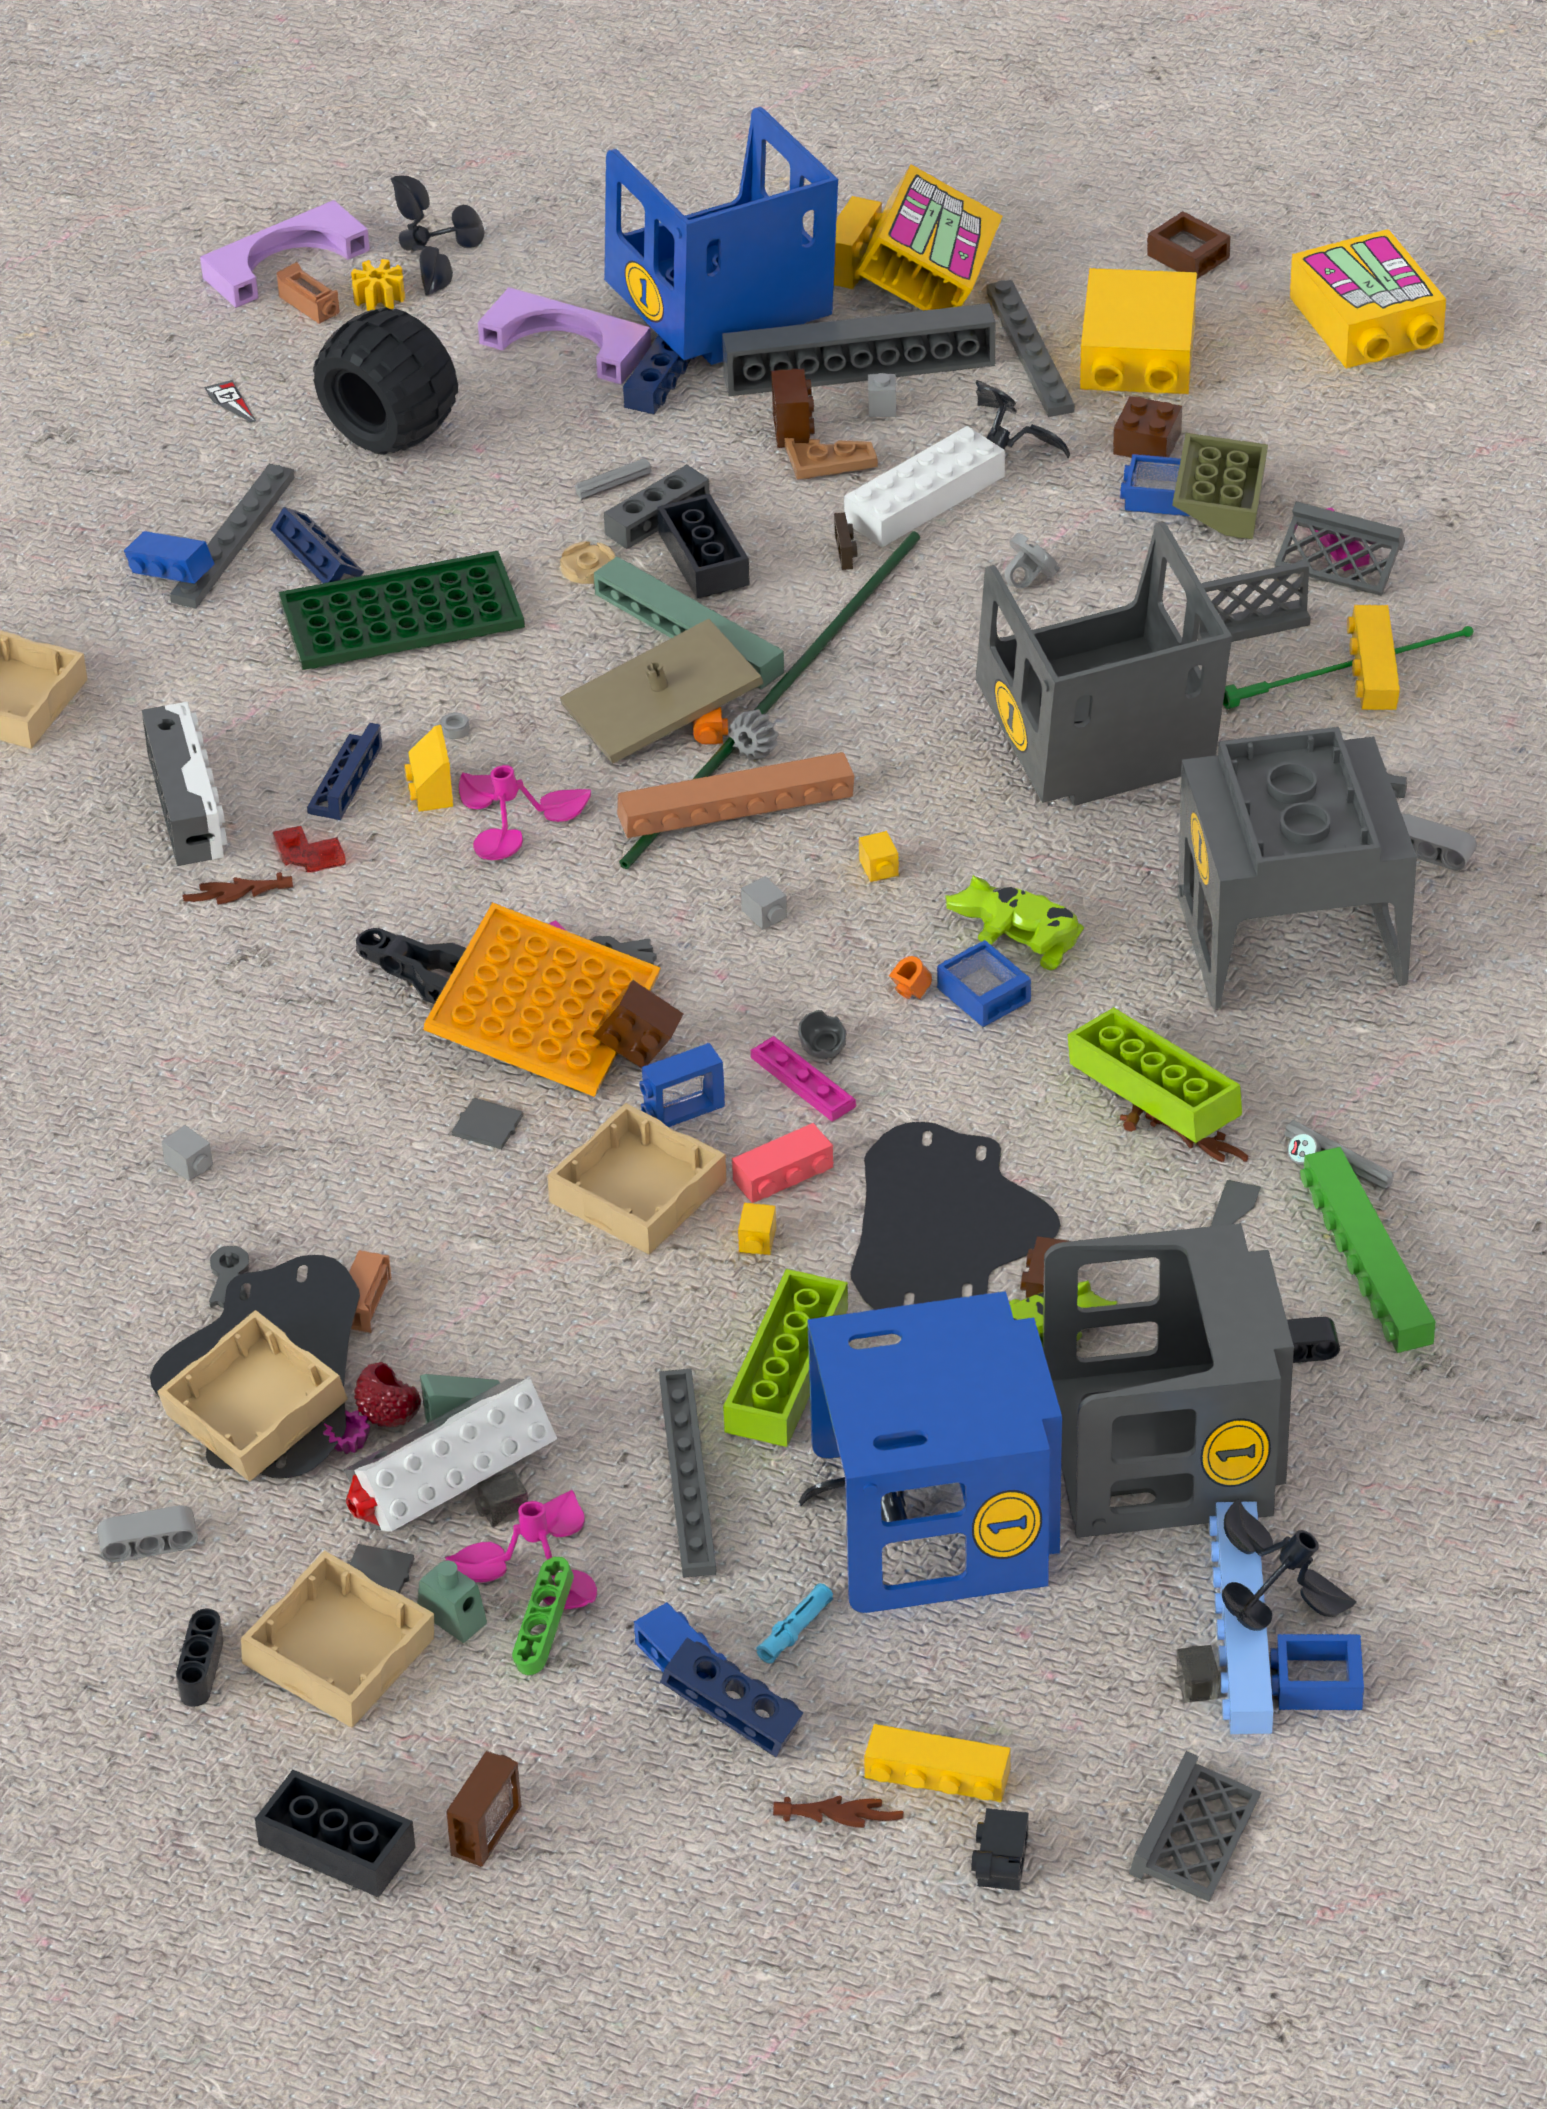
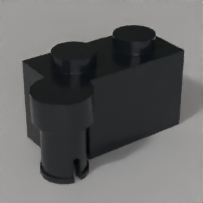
M986 1808L984 1822H978L976 1830V1843L981 1844L980 1850H973L971 1871L976 1872L977 1886L1020 1891L1029 1835L1028 1812Z

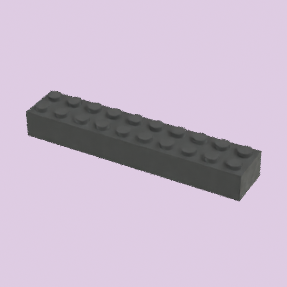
M990 303L723 333L724 380L728 396L730 397L772 392L771 371L804 368L805 378L811 379V387L868 381V374L886 373L896 374V377L995 366L996 322Z

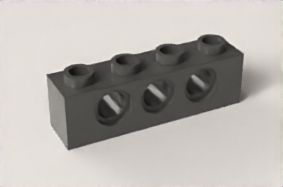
M684 465L605 511V535L626 549L634 546L659 531L658 506L710 494L709 478L689 465Z

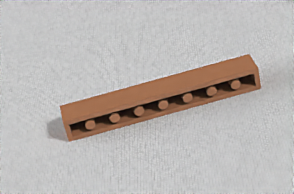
M844 752L621 792L618 793L617 815L626 837L632 838L853 797L854 773Z

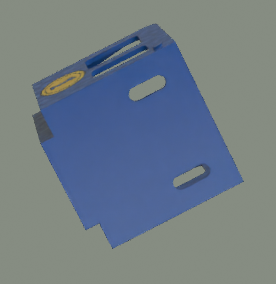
M762 107L754 108L751 112L740 189L736 199L685 216L617 149L609 150L606 154L604 280L683 360L702 355L711 365L723 362V333L801 325L832 315L838 178ZM766 141L790 165V190L769 196L765 190ZM804 178L812 184L804 186ZM622 184L642 203L645 210V227L628 233H623L621 229ZM810 210H814L813 238L803 227V216Z
M1004 1291L808 1319L811 1443L814 1453L821 1458L831 1459L840 1457L844 1471L848 1599L851 1608L857 1612L871 1613L1048 1586L1049 1555L1060 1553L1062 1414L1034 1317L1014 1320L1007 1293ZM889 1334H895L901 1338L899 1343L865 1349H854L849 1346L852 1340ZM951 1483L960 1484L965 1507L958 1512L892 1522L882 1520L881 1499L887 1493ZM956 1533L965 1535V1570L960 1575L896 1585L883 1584L882 1549L887 1544Z

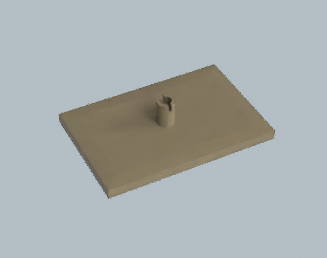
M707 619L561 696L560 700L564 708L613 764L762 685L763 680L761 675L714 623Z

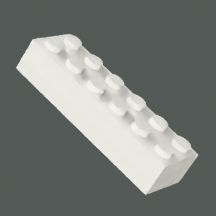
M966 426L845 495L844 512L847 523H852L856 531L883 548L1005 477V450L969 426Z

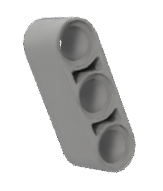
M1402 814L1417 859L1452 870H1461L1465 867L1477 847V842L1471 834L1414 815Z
M184 1505L110 1517L101 1521L97 1526L101 1555L108 1562H122L190 1549L198 1541L193 1511Z

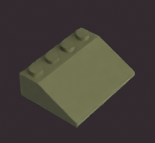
M1186 433L1172 506L1225 536L1253 539L1268 444Z

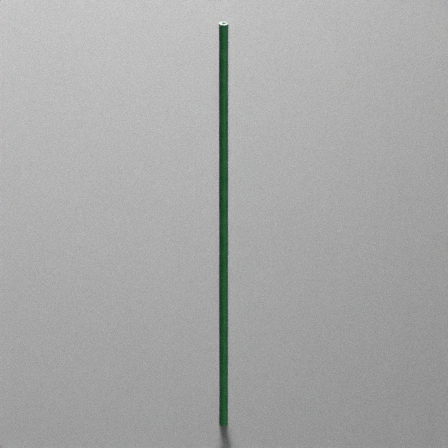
M912 531L754 710L759 709L761 714H766L920 540V535L917 532ZM729 737L693 779L711 776L736 748L732 747L735 743L734 739ZM661 832L641 836L619 861L620 866L624 869H629Z

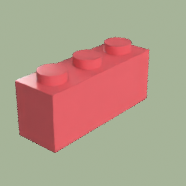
M811 1123L732 1158L733 1181L751 1203H755L833 1168V1145L817 1126Z

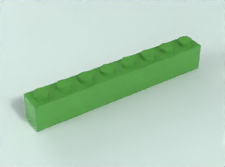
M1341 1147L1305 1155L1304 1169L1300 1170L1302 1183L1305 1188L1309 1187L1315 1208L1320 1209L1323 1213L1324 1224L1328 1231L1332 1230L1338 1251L1340 1253L1343 1252L1346 1256L1349 1272L1352 1275H1356L1362 1296H1367L1369 1299L1373 1317L1380 1320L1386 1341L1392 1342L1397 1353L1434 1344L1436 1321Z

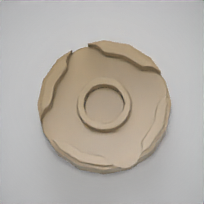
M590 541L575 543L563 551L562 558L560 559V570L564 577L572 582L594 584V572L614 559L615 554L610 547L603 543L597 542V545H590Z

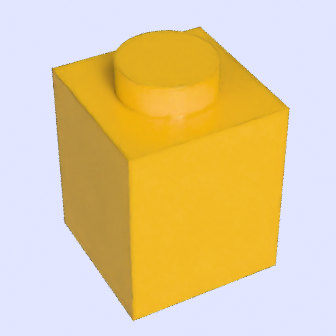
M887 831L859 837V861L870 882L899 876L898 852Z
M744 1203L738 1227L739 1252L771 1255L776 1232V1206Z

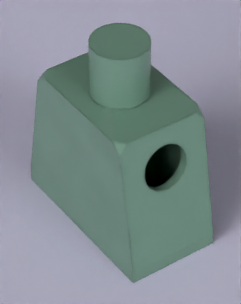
M449 1560L440 1562L419 1581L417 1604L434 1613V1623L462 1643H465L487 1624L478 1585L475 1581L458 1571L455 1562Z

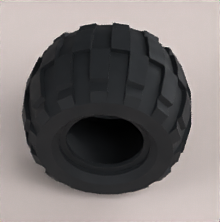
M384 307L370 310L347 321L332 333L320 350L318 359L315 360L313 366V381L322 408L331 422L350 441L375 454L386 455L388 452L405 451L423 442L442 425L456 402L455 395L458 394L456 370L445 346L423 322L397 308L391 310Z

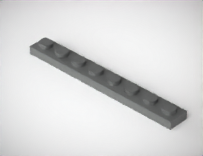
M1001 280L996 283L986 284V293L1047 416L1052 417L1074 413L1075 404L1013 281Z
M270 463L267 465L207 544L215 565L195 584L179 581L170 593L171 603L197 609L294 480V469Z
M692 1368L659 1371L682 1576L686 1578L716 1575Z

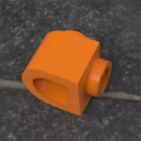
M721 707L693 721V735L696 741L706 745L723 744V736L728 735V719L722 718Z
M915 956L903 958L889 975L897 985L895 990L906 999H910L912 995L921 999L932 982L931 972Z

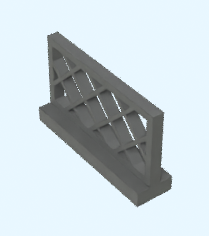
M1296 501L1292 510L1293 518L1274 564L1275 567L1291 564L1284 562L1285 557L1288 553L1298 549L1303 558L1298 562L1307 561L1309 564V577L1382 596L1399 550L1402 551L1405 543L1403 530L1398 527ZM1297 526L1309 528L1312 535L1300 541H1297L1294 534ZM1327 534L1336 535L1338 542L1326 548L1323 547L1319 538ZM1316 540L1321 550L1306 557L1301 547ZM1355 540L1362 542L1365 549L1350 555L1346 545ZM1342 547L1347 558L1332 564L1328 554ZM1381 547L1391 549L1389 557L1377 562L1372 553ZM1369 554L1374 564L1359 571L1354 561ZM1324 556L1329 564L1328 567L1318 571L1312 569L1310 562ZM1351 563L1356 573L1347 578L1339 576L1336 570ZM1378 570L1381 576L1378 586L1367 584L1363 576Z
M1307 561L1201 583L1206 592L1221 591L1212 600V603L1231 633L1232 642L1310 625L1311 616L1307 611L1309 564ZM1300 572V577L1293 584L1286 581L1292 574ZM1266 579H1274L1265 590L1259 586ZM1238 585H1247L1239 595L1232 592ZM1281 585L1288 588L1279 598L1272 595ZM1255 590L1260 595L1250 604L1245 599ZM1294 593L1299 595V600L1286 602ZM1227 596L1232 598L1233 601L1225 609L1218 606ZM1267 599L1274 602L1271 606L1259 608ZM1240 604L1246 607L1243 612L1231 614ZM1200 618L1197 639L1210 638L1211 635Z
M1186 1751L1134 1855L1129 1874L1141 1880L1144 1874H1148L1210 1902L1260 1798L1261 1792L1197 1764L1199 1756ZM1198 1778L1212 1783L1216 1791L1201 1794L1196 1785ZM1237 1794L1250 1801L1246 1806L1233 1808L1228 1796ZM1220 1799L1226 1811L1211 1814L1205 1802ZM1198 1804L1203 1816L1188 1820L1183 1808ZM1230 1819L1235 1831L1221 1834L1215 1822ZM1207 1824L1213 1837L1198 1840L1193 1828ZM1185 1830L1190 1843L1176 1846L1171 1833ZM1218 1845L1223 1857L1208 1860L1203 1848ZM1195 1850L1201 1863L1186 1866L1180 1854ZM1172 1856L1178 1868L1168 1871L1157 1866L1156 1863L1158 1859ZM1205 1871L1210 1880L1208 1888L1193 1882L1190 1874Z

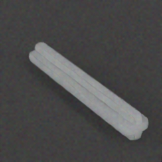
M1295 1120L1286 1125L1284 1134L1287 1138L1291 1139L1299 1133H1308L1319 1141L1321 1151L1341 1147L1356 1175L1382 1189H1387L1391 1186L1394 1174L1391 1171Z

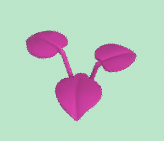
M498 766L491 771L490 775H471L462 772L459 781V794L462 803L466 807L483 809L488 807L493 800H500L502 829L493 828L480 833L473 843L475 853L482 859L500 860L512 856L520 849L523 843L522 833L516 829L507 830L508 822L505 802L513 800L517 796L519 789L539 812L544 811V816L547 820L555 822L568 821L579 815L591 797V789H570L550 792L541 797L539 804L525 788L522 779L516 780L511 766Z
M573 1490L545 1504L537 1501L525 1502L518 1509L519 1524L513 1526L514 1532L506 1553L498 1544L480 1542L467 1546L458 1553L445 1557L446 1561L455 1562L458 1571L475 1582L493 1581L506 1573L507 1567L505 1562L511 1559L520 1534L528 1542L541 1541L546 1559H550L552 1554L547 1535L550 1533L555 1537H566L578 1532L584 1526V1512ZM572 1570L574 1578L564 1609L583 1607L596 1600L597 1587L594 1580L588 1574L579 1570ZM549 1596L544 1598L543 1601L550 1606L554 1603L556 1597Z

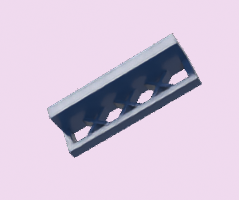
M283 507L270 530L322 583L339 581L344 573L354 577L362 576L364 571L307 514Z
M369 722L362 736L348 735L308 804V814L336 820L342 819L382 748L380 724ZM353 745H356V747L354 748V750H353V752H352V751H351L352 746H353ZM328 801V807L319 806L320 803Z

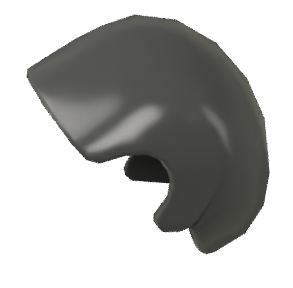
M816 1010L806 1014L799 1023L798 1036L802 1048L812 1057L819 1059L832 1058L838 1055L846 1045L847 1032L837 1016L831 1017L826 1015L823 1010Z

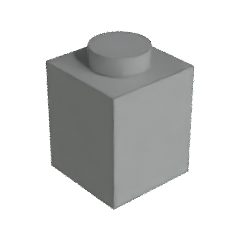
M868 374L869 417H896V374Z
M766 876L741 888L742 911L762 930L787 918L786 894Z
M186 1125L162 1140L165 1164L188 1181L204 1173L213 1165L210 1142Z

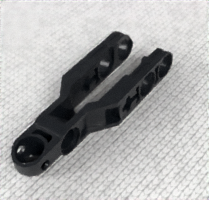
M380 928L365 930L356 938V951L360 957L380 965L385 972L411 982L421 998L432 1004L436 1003L449 978L431 971L441 969L452 974L466 950L465 947L455 943L426 945L406 936L395 935ZM374 934H378L380 939L376 938Z

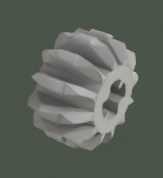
M759 709L741 713L730 725L732 732L729 734V737L735 741L732 747H738L740 756L746 755L749 761L767 757L778 745L776 739L779 733L773 728L776 723H771L769 715L761 714Z

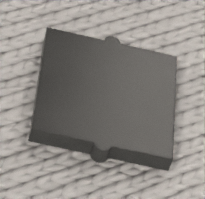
M473 1098L466 1110L460 1113V1119L452 1130V1136L502 1150L509 1137L516 1133L515 1128L523 1117V1111Z
M358 1544L351 1562H347V1564L363 1572L376 1584L400 1594L404 1583L409 1581V1571L415 1558L413 1554Z

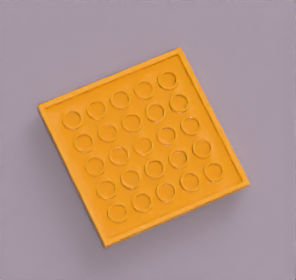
M492 902L426 1018L423 1030L595 1097L618 1054L593 1037L595 1030L606 1010L632 980L651 991L659 977L661 968Z

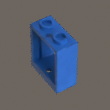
M1277 1634V1648H1270V1669H1277V1675L1271 1676L1272 1696H1278L1279 1710H1362L1364 1681L1361 1634ZM1287 1660L1345 1661L1347 1681H1288Z

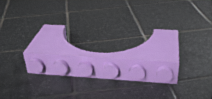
M332 200L200 256L202 277L237 308L258 299L256 276L252 271L263 259L287 249L312 247L335 252L349 260L370 251L368 229L335 200Z
M510 287L478 321L479 344L504 350L519 338L538 332L566 331L582 335L592 340L600 348L596 356L597 377L618 384H622L651 346V332L648 326Z

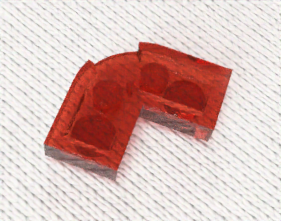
M301 825L273 832L274 843L282 862L286 866L293 864L305 867L306 872H316L346 865L345 854L338 837L309 844Z

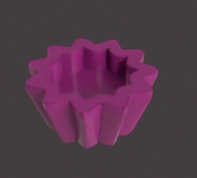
M345 1410L346 1430L342 1437H335V1434L330 1432L333 1427L325 1423L324 1425L327 1429L323 1432V1435L330 1436L329 1443L338 1441L334 1447L338 1452L343 1451L345 1454L350 1452L356 1453L358 1449L363 1448L370 1431V1425L367 1424L368 1417L360 1416L358 1410L351 1413Z

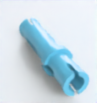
M817 1584L783 1621H778L773 1626L772 1633L756 1648L758 1656L764 1662L770 1664L776 1660L787 1646H793L798 1640L799 1633L833 1600L834 1597H832L831 1589L824 1584Z

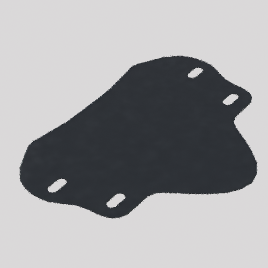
M910 1122L897 1125L884 1133L867 1151L864 1158L866 1201L861 1240L850 1271L851 1280L863 1300L874 1310L904 1306V1295L909 1292L915 1296L914 1304L961 1298L962 1286L965 1283L972 1284V1296L987 1294L988 1279L991 1272L999 1266L1026 1256L1028 1249H1034L1037 1236L1054 1238L1061 1226L1059 1216L1044 1200L1002 1176L999 1170L1001 1147L996 1140L984 1136L961 1134L930 1122ZM925 1131L932 1132V1143L929 1146L922 1144V1135ZM982 1145L986 1147V1158L980 1161L976 1159V1150L978 1146Z
M325 1255L300 1256L272 1269L240 1274L234 1277L227 1285L224 1310L221 1316L213 1323L188 1336L165 1352L156 1362L150 1374L151 1386L158 1395L157 1391L192 1362L207 1354L223 1336L256 1310L282 1330L293 1344L310 1352L337 1373L344 1387L349 1336L360 1298L359 1288L345 1266L335 1258ZM306 1265L308 1267L307 1278L304 1282H298V1268ZM249 1283L251 1285L250 1296L247 1300H241V1286ZM345 1402L287 1450L286 1465L283 1468L276 1467L275 1460L260 1474L271 1478H291L303 1475L316 1468L328 1457L338 1441L329 1443L330 1436L323 1435V1432L327 1429L324 1423L333 1427L330 1432H333L335 1437H342L345 1433ZM206 1449V1459L212 1467L233 1469L211 1450Z

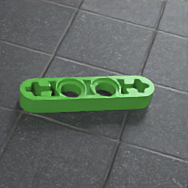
M552 1557L542 1564L512 1652V1658L518 1671L524 1675H534L544 1668L566 1604L574 1574L568 1561L563 1557ZM549 1596L556 1597L552 1605L548 1607L539 1606L544 1598ZM536 1625H547L545 1631L541 1634H530L532 1628Z

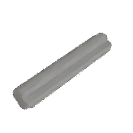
M646 458L581 481L575 485L576 494L581 499L645 476L650 474L651 464Z

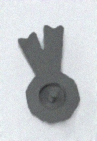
M595 936L590 939L593 942L653 965L657 959V954L653 953L651 939L623 943L618 942L611 936Z
M238 1246L221 1247L210 1257L212 1273L218 1276L209 1300L210 1307L219 1305L224 1308L227 1285L234 1277L244 1274L249 1270V1255ZM242 1285L240 1299L247 1300V1293Z

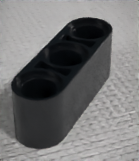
M1331 1318L1287 1319L1294 1345L1293 1363L1324 1361L1332 1359L1339 1354V1340L1335 1323Z
M207 1608L196 1611L192 1614L176 1671L179 1697L186 1706L196 1707L203 1705L208 1701L223 1647L221 1619L218 1612L213 1609Z

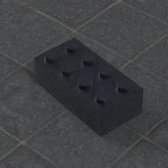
M711 494L657 507L659 535L696 598L707 597L750 585L749 558Z
M292 1770L255 1817L259 1846L378 1898L416 1848L412 1820L296 1770Z

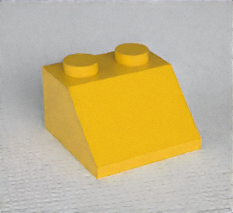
M435 725L408 752L409 764H404L406 781H412V783H408L410 800H416L418 812L453 807L450 762L442 726Z

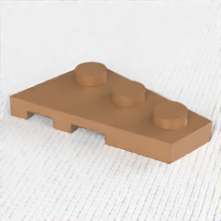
M785 438V448L797 480L878 467V458L871 442L838 440L833 445L820 444L818 439H809V443H795L794 438Z

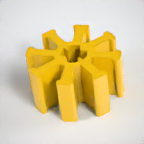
M381 259L379 267L374 268L371 265V261L367 260L362 262L363 271L356 268L352 270L353 298L356 306L366 303V309L370 311L375 310L378 303H382L385 307L394 309V300L404 301V280L400 265L390 268V261Z

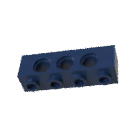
M658 335L623 386L624 408L655 414L660 405L663 406L670 390L675 389L680 375L685 374L688 363L696 357L683 360Z
M688 1637L665 1667L660 1680L661 1684L776 1758L797 1729L804 1713L790 1699L781 1698L774 1694L762 1681L751 1679L740 1672V1669L734 1663L728 1660L723 1661L712 1654L706 1645L701 1642H694ZM697 1673H707L711 1679L704 1680ZM734 1691L738 1693L741 1698H731L730 1696H728L726 1692ZM756 1710H764L770 1717H761L756 1713Z

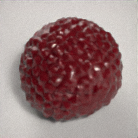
M383 1362L369 1364L361 1372L354 1389L355 1404L358 1406V1411L363 1416H367L372 1424L390 1428L399 1427L411 1421L421 1407V1398L414 1386L411 1387L407 1383L403 1384L401 1380H397L392 1368Z

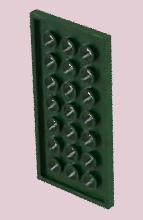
M498 550L278 592L279 601L302 670L525 628L522 611Z

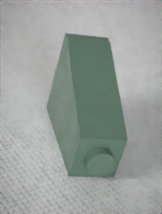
M433 1374L420 1375L425 1423L433 1421L500 1384L499 1380Z

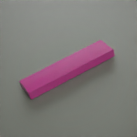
M775 1036L750 1050L751 1058L830 1121H835L856 1107V1099Z

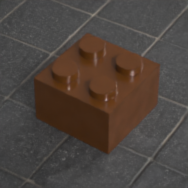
M804 368L771 371L773 420L777 448L785 447V438H794L795 443H809L810 434H815L814 418H811L812 412H814L811 379L805 378Z
M1129 396L1114 426L1113 454L1132 458V454L1170 457L1182 432V406L1169 402L1149 400L1143 397Z
M632 980L606 1010L593 1037L642 1068L649 1065L672 1038L684 1013Z

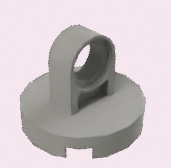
M1016 533L1009 542L1018 554L1005 570L1004 576L1007 583L1016 588H1025L1035 579L1039 572L1053 578L1060 570V567L1056 566L1058 563L1038 544L1035 546L1032 544L1028 545L1026 541L1029 538L1020 533ZM1022 567L1025 571V577L1021 582L1016 583L1013 580V572L1016 568Z

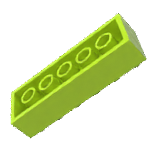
M1114 1007L1067 1034L1069 1058L1072 1066L1195 1143L1242 1115L1240 1084Z
M785 1269L723 1405L725 1433L788 1447L810 1397L808 1319L846 1314L848 1311V1282Z

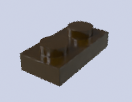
M845 512L834 513V535L841 569H853V558L858 556L856 540L851 541L854 540L853 524L847 523Z

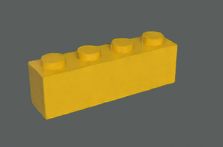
M1354 605L1352 617H1347L1346 627L1347 634H1352L1349 642L1350 655L1355 656L1352 662V674L1358 678L1355 682V697L1360 698L1362 710H1396L1400 686L1388 605Z
M874 1724L864 1755L865 1778L878 1782L907 1785L912 1788L941 1791L946 1794L975 1797L980 1800L1002 1802L1011 1770V1748Z

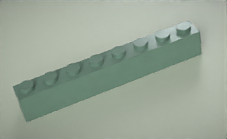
M615 557L594 572L595 595L670 638L710 619L761 675L763 684L757 688L763 689L784 674V651L779 647L774 646L758 635L721 616L714 610L700 604L693 598L684 595L652 575L647 574L633 564Z

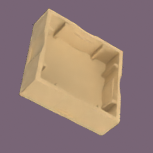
M0 630L1 741L29 749L33 748L87 681L84 653L52 644L33 642L19 635Z
M625 1103L597 1129L589 1141L575 1149L547 1175L549 1202L650 1255L727 1181L726 1155L689 1135L672 1130L660 1120Z
M256 1310L223 1336L207 1354L192 1362L157 1391L167 1416L249 1482L348 1400L340 1376L310 1352L293 1344L282 1330Z
M324 1550L298 1577L286 1596L271 1606L242 1636V1664L353 1728L434 1639V1613L398 1592L376 1584L360 1570Z

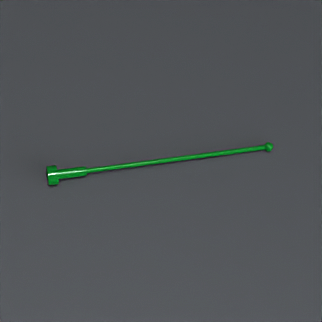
M1465 626L1461 631L1395 648V654L1461 636L1471 637L1474 631L1471 626ZM1353 660L1271 683L1264 681L1238 689L1234 684L1225 686L1223 706L1225 709L1238 707L1242 699L1267 693L1271 688L1351 667Z

